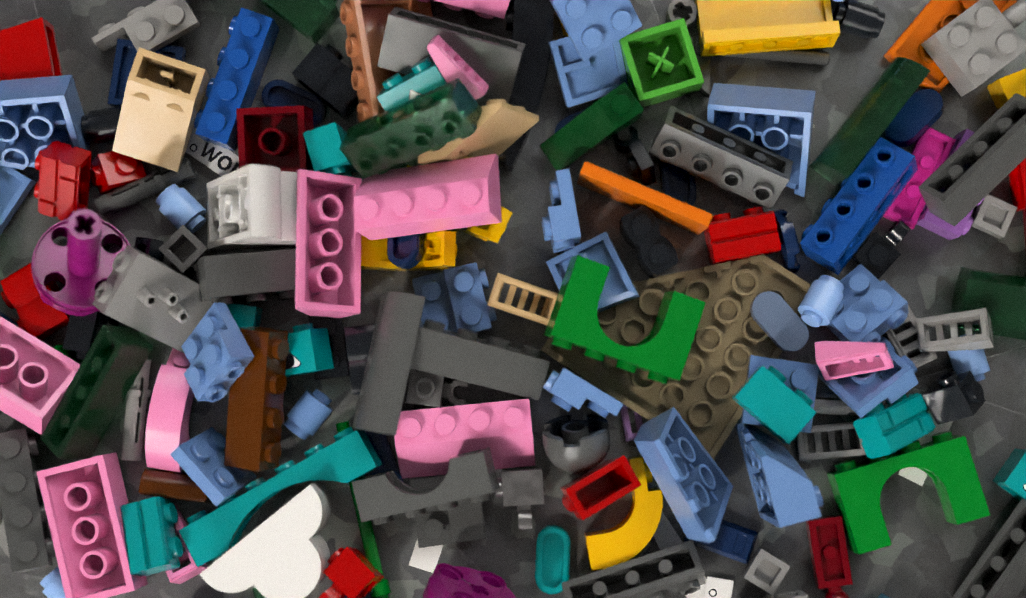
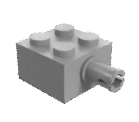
M979 0L921 44L961 97L976 89L1026 51L1025 42L1015 31V28L1026 20V0H1018L1002 13L992 0Z

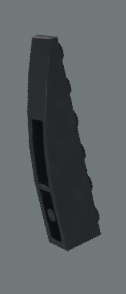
M514 0V11L507 10L506 31H513L512 40L525 43L526 46L509 104L525 107L526 111L536 114L548 72L551 52L548 42L552 41L554 7L550 0ZM531 128L499 155V162H505V171H513Z

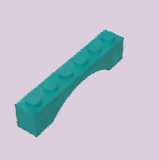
M349 427L333 436L336 441L333 444L324 448L321 443L304 452L306 459L296 465L293 460L284 463L274 469L277 475L265 481L264 477L252 481L245 486L246 493L237 498L234 494L218 505V509L207 514L205 510H202L187 518L186 520L189 525L180 529L179 533L197 567L211 562L235 546L240 541L242 533L253 515L266 501L280 491L297 483L307 481L331 480L349 483L383 465L364 430L353 431L352 427Z

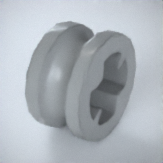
M673 0L666 12L667 22L682 19L681 17L675 18L673 15L677 11L676 7L680 6L683 11L688 10L690 12L685 21L688 29L696 19L697 6L692 0Z

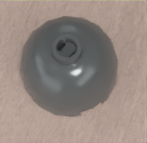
M570 414L553 418L544 424L545 431H542V440L546 456L552 464L562 470L569 471L573 475L586 474L589 472V469L600 464L610 448L608 421L601 416L587 414V420L571 421Z

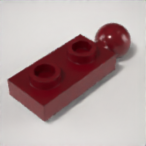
M834 515L807 520L806 527L816 588H828L824 598H850L841 587L853 584L842 516Z

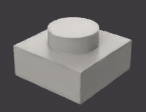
M988 194L976 208L972 227L1002 239L1005 237L1018 207Z
M758 547L742 577L769 594L774 595L790 566Z

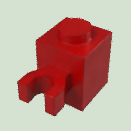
M347 546L344 549L341 547L327 561L330 565L324 570V573L333 584L319 598H344L345 595L348 598H365L384 576L357 548Z

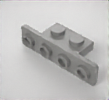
M156 0L146 7L134 8L127 14V18L118 23H110L99 29L98 34L92 37V41L105 52L117 45V39L126 40L130 38L137 51L140 47L156 52L200 27L201 24L189 5L194 0Z

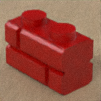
M53 141L46 149L38 153L35 160V169L39 170V180L34 188V197L38 199V211L40 214L64 220L68 219L77 210L88 209L91 151L79 147L73 148L70 144L60 141Z
M761 206L743 210L744 216L731 218L730 213L714 215L709 226L704 230L710 264L715 265L781 251L775 213L773 211L764 212Z

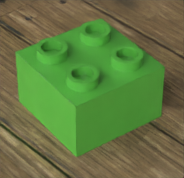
M684 18L628 34L619 40L628 87L643 108L697 92L702 87L704 79Z

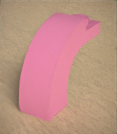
M172 348L166 365L161 364L153 388L146 424L145 456L148 468L181 473L182 467L170 454L179 445L190 440L189 419L194 393L184 376L190 363L185 353Z

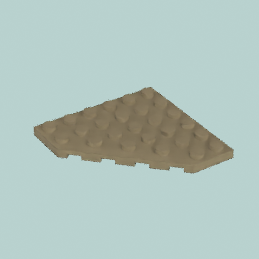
M764 254L690 271L658 276L638 282L635 281L633 284L640 297L597 313L599 324L608 338L617 344L631 346L642 341L652 330L665 292L677 291L706 302L680 381L668 379L667 385L655 382L647 378L649 372L637 368L635 373H631L615 367L616 360L605 357L604 361L601 362L584 356L585 349L573 345L571 350L551 344L553 341L552 337L548 338L541 350L648 421L674 407L714 460L742 415V407L732 397L746 382L749 356L754 355L778 359L783 351L775 345L752 318L750 313L752 300L763 292H775L801 318L798 307L811 284Z

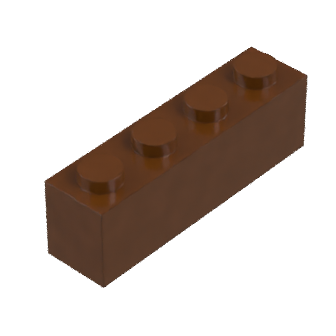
M256 326L239 327L254 358L244 369V373L229 388L224 466L260 472L279 467V460L282 454L280 440L281 426L284 422L283 398L287 385L285 370L286 357L289 353L288 331Z

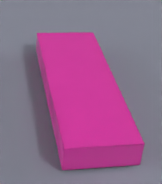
M930 127L915 142L911 154L916 158L918 170L883 215L884 218L897 223L901 220L911 230L915 228L926 204L918 187L947 160L956 139Z

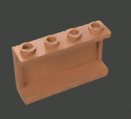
M344 0L340 6V19L342 24L346 25L347 38L345 48L347 56L351 57L352 60L351 83L353 89L357 90L359 101L357 105V118L359 123L363 124L364 134L397 131L377 99L378 94L384 88L382 83L398 73L377 67L388 14L396 6L433 17L430 2L418 0ZM449 106L441 109L440 111L434 114L441 113L450 115ZM429 116L419 122L429 120ZM416 124L404 130H416Z

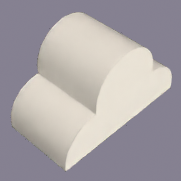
M248 164L206 183L207 239L209 250L296 246L297 172L280 171V168L269 165Z
M316 481L307 486L201 572L200 576L212 588L226 593L241 592L254 585L265 598L307 597L326 577L324 570L330 565L327 562L330 558L329 547L319 533L327 524L332 509L330 494L322 481Z

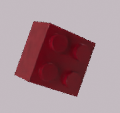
M304 105L236 108L239 168L248 164L275 166L280 168V171L297 172L299 169L314 171L303 136L304 132L314 129L312 108Z

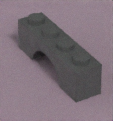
M489 447L459 454L451 458L444 480L438 487L433 489L421 490L410 487L401 481L393 470L361 477L353 481L352 486L361 522L373 520L374 525H380L393 521V515L405 513L406 518L425 514V508L437 505L438 510L441 511L459 506L458 500L470 498L471 503L491 499L490 493L499 488V483Z

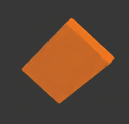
M930 0L883 57L922 89H932L940 93L949 80L921 44L979 0ZM992 0L1001 13L1017 2V0Z
M588 161L584 162L577 181L578 185L635 209L644 205L654 213L656 218L696 235H700L709 226L713 217L707 211Z

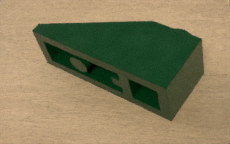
M624 82L588 107L539 145V147L556 171L564 170L640 119L644 109Z

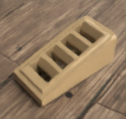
M497 273L487 306L547 326L558 293ZM506 283L510 285L505 303H501L498 300L503 285ZM520 288L522 292L517 307H513L511 304L516 289ZM528 293H534L529 311L523 310ZM540 297H545L541 314H535Z

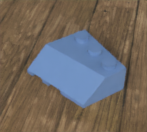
M73 75L0 81V166L24 170L26 167L35 168V160L38 153L46 149L53 141H60L70 144L73 148L79 147L91 151L90 142L85 140L82 133L81 117L84 115Z
M714 83L708 101L707 122L792 160L790 180L786 187L794 189V194L805 198L816 91Z
M672 407L642 424L634 442L687 539L711 543L716 540L733 485L677 410Z
M739 419L735 428L760 518L781 528L822 517L819 507L823 506V498L817 485L813 486L810 478L784 445L758 428L740 423L741 419Z

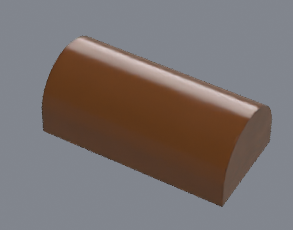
M145 468L142 473L138 491L141 495L210 504L212 502L186 472L176 473Z

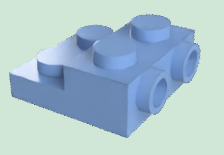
M570 169L555 172L554 181H550L549 186L552 207H548L547 215L542 217L541 221L544 241L551 240L554 254L564 253L575 247V244L579 243L581 238Z
M476 262L412 279L415 295L426 297L421 316L422 324L425 323L426 319L445 324V330L457 333L458 328H464L478 333L491 330V322L497 320L495 309L487 306L488 302H486L483 289L489 288L485 268L478 269Z
M860 264L840 280L844 286L842 292L844 298L827 327L841 341L879 343L881 336L890 328H898L907 319V314L909 313L908 302L884 279L880 282L869 270Z
M213 303L181 346L190 363L184 376L197 401L216 402L224 398L228 389L244 373V369L254 358L251 349L225 303Z
M883 336L879 343L886 344L893 360L894 368L827 381L819 369L818 377L860 418L885 399L893 404L918 384L915 375L918 370L914 363L905 355L899 357L895 353L896 351L892 344Z
M562 368L559 373L553 370L543 386V389L553 395L550 401L568 412L572 407L579 410L584 401L588 400L589 403L586 407L601 417L606 418L608 414L617 416L624 405L565 368Z

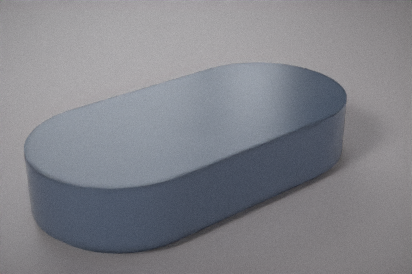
M766 291L757 295L752 300L750 305L752 318L779 349L793 352L800 350L806 345L809 338L806 324L779 294Z

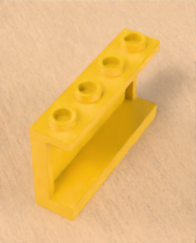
M695 0L701 57L834 47L840 35L839 20L833 21L830 0Z

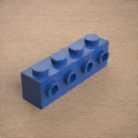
M242 7L238 16L232 18L229 26V35H231L227 47H222L218 55V72L215 78L210 79L206 88L207 102L204 110L200 109L194 121L195 134L204 141L232 151L236 150L238 145L236 108H251L280 30L273 18Z
M882 137L879 138L874 146L870 145L864 151L861 163L854 172H849L843 179L841 190L835 198L828 199L824 204L821 216L814 225L810 224L803 232L800 244L804 254L836 275H839L917 172L915 156Z

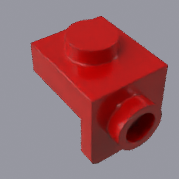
M113 151L97 154L91 163L90 179L94 186H98L101 195L109 193L112 188L124 186L147 176L141 160Z

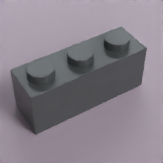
M296 249L203 256L196 261L201 302L212 301V304L225 303L226 305H231L235 298H246V303L267 301V295L278 294L279 300L295 299Z

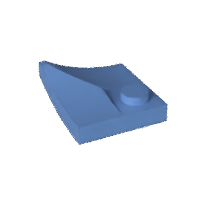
M569 36L548 42L567 108L601 98L624 82L628 86L619 40L585 61L580 58Z
M606 231L546 261L559 290L571 257L579 255L610 267L598 302L597 313L640 297Z

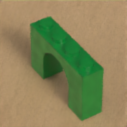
M579 255L571 257L544 334L553 338L551 344L567 350H571L573 345L585 349L584 356L601 362L604 361L605 357L616 360L615 367L631 373H635L637 368L649 372L648 379L667 385L668 379L680 381L706 302L677 291L665 292L650 333L637 344L623 346L608 338L603 332L597 316L598 302L610 267Z
M951 430L932 435L933 441L920 444V441L916 440L891 455L874 459L868 458L867 461L857 464L854 459L835 464L836 470L827 472V476L839 515L842 516L850 551L860 555L892 545L881 512L880 495L888 478L904 468L916 467L924 471L931 478L937 489L947 522L960 525L989 516L990 512L966 437L964 435H953Z

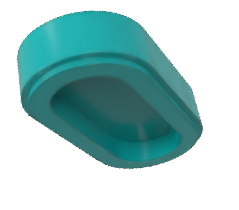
M558 525L544 527L539 532L536 540L535 581L538 588L547 594L562 592L561 583L569 580L570 537L567 531Z

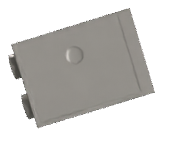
M127 245L125 250L116 256L112 266L113 270L107 281L102 282L97 288L93 305L103 314L184 353L181 346L210 309L212 301L201 302L198 281Z

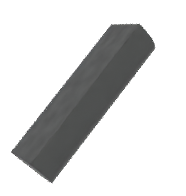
M396 6L388 14L377 67L405 75L413 72L411 67L422 59L429 57L433 61L426 48L431 39L439 35L487 83L489 88L483 97L504 99L509 104L526 46L525 43Z
M385 292L382 294L352 428L382 435H396L426 297L402 292Z

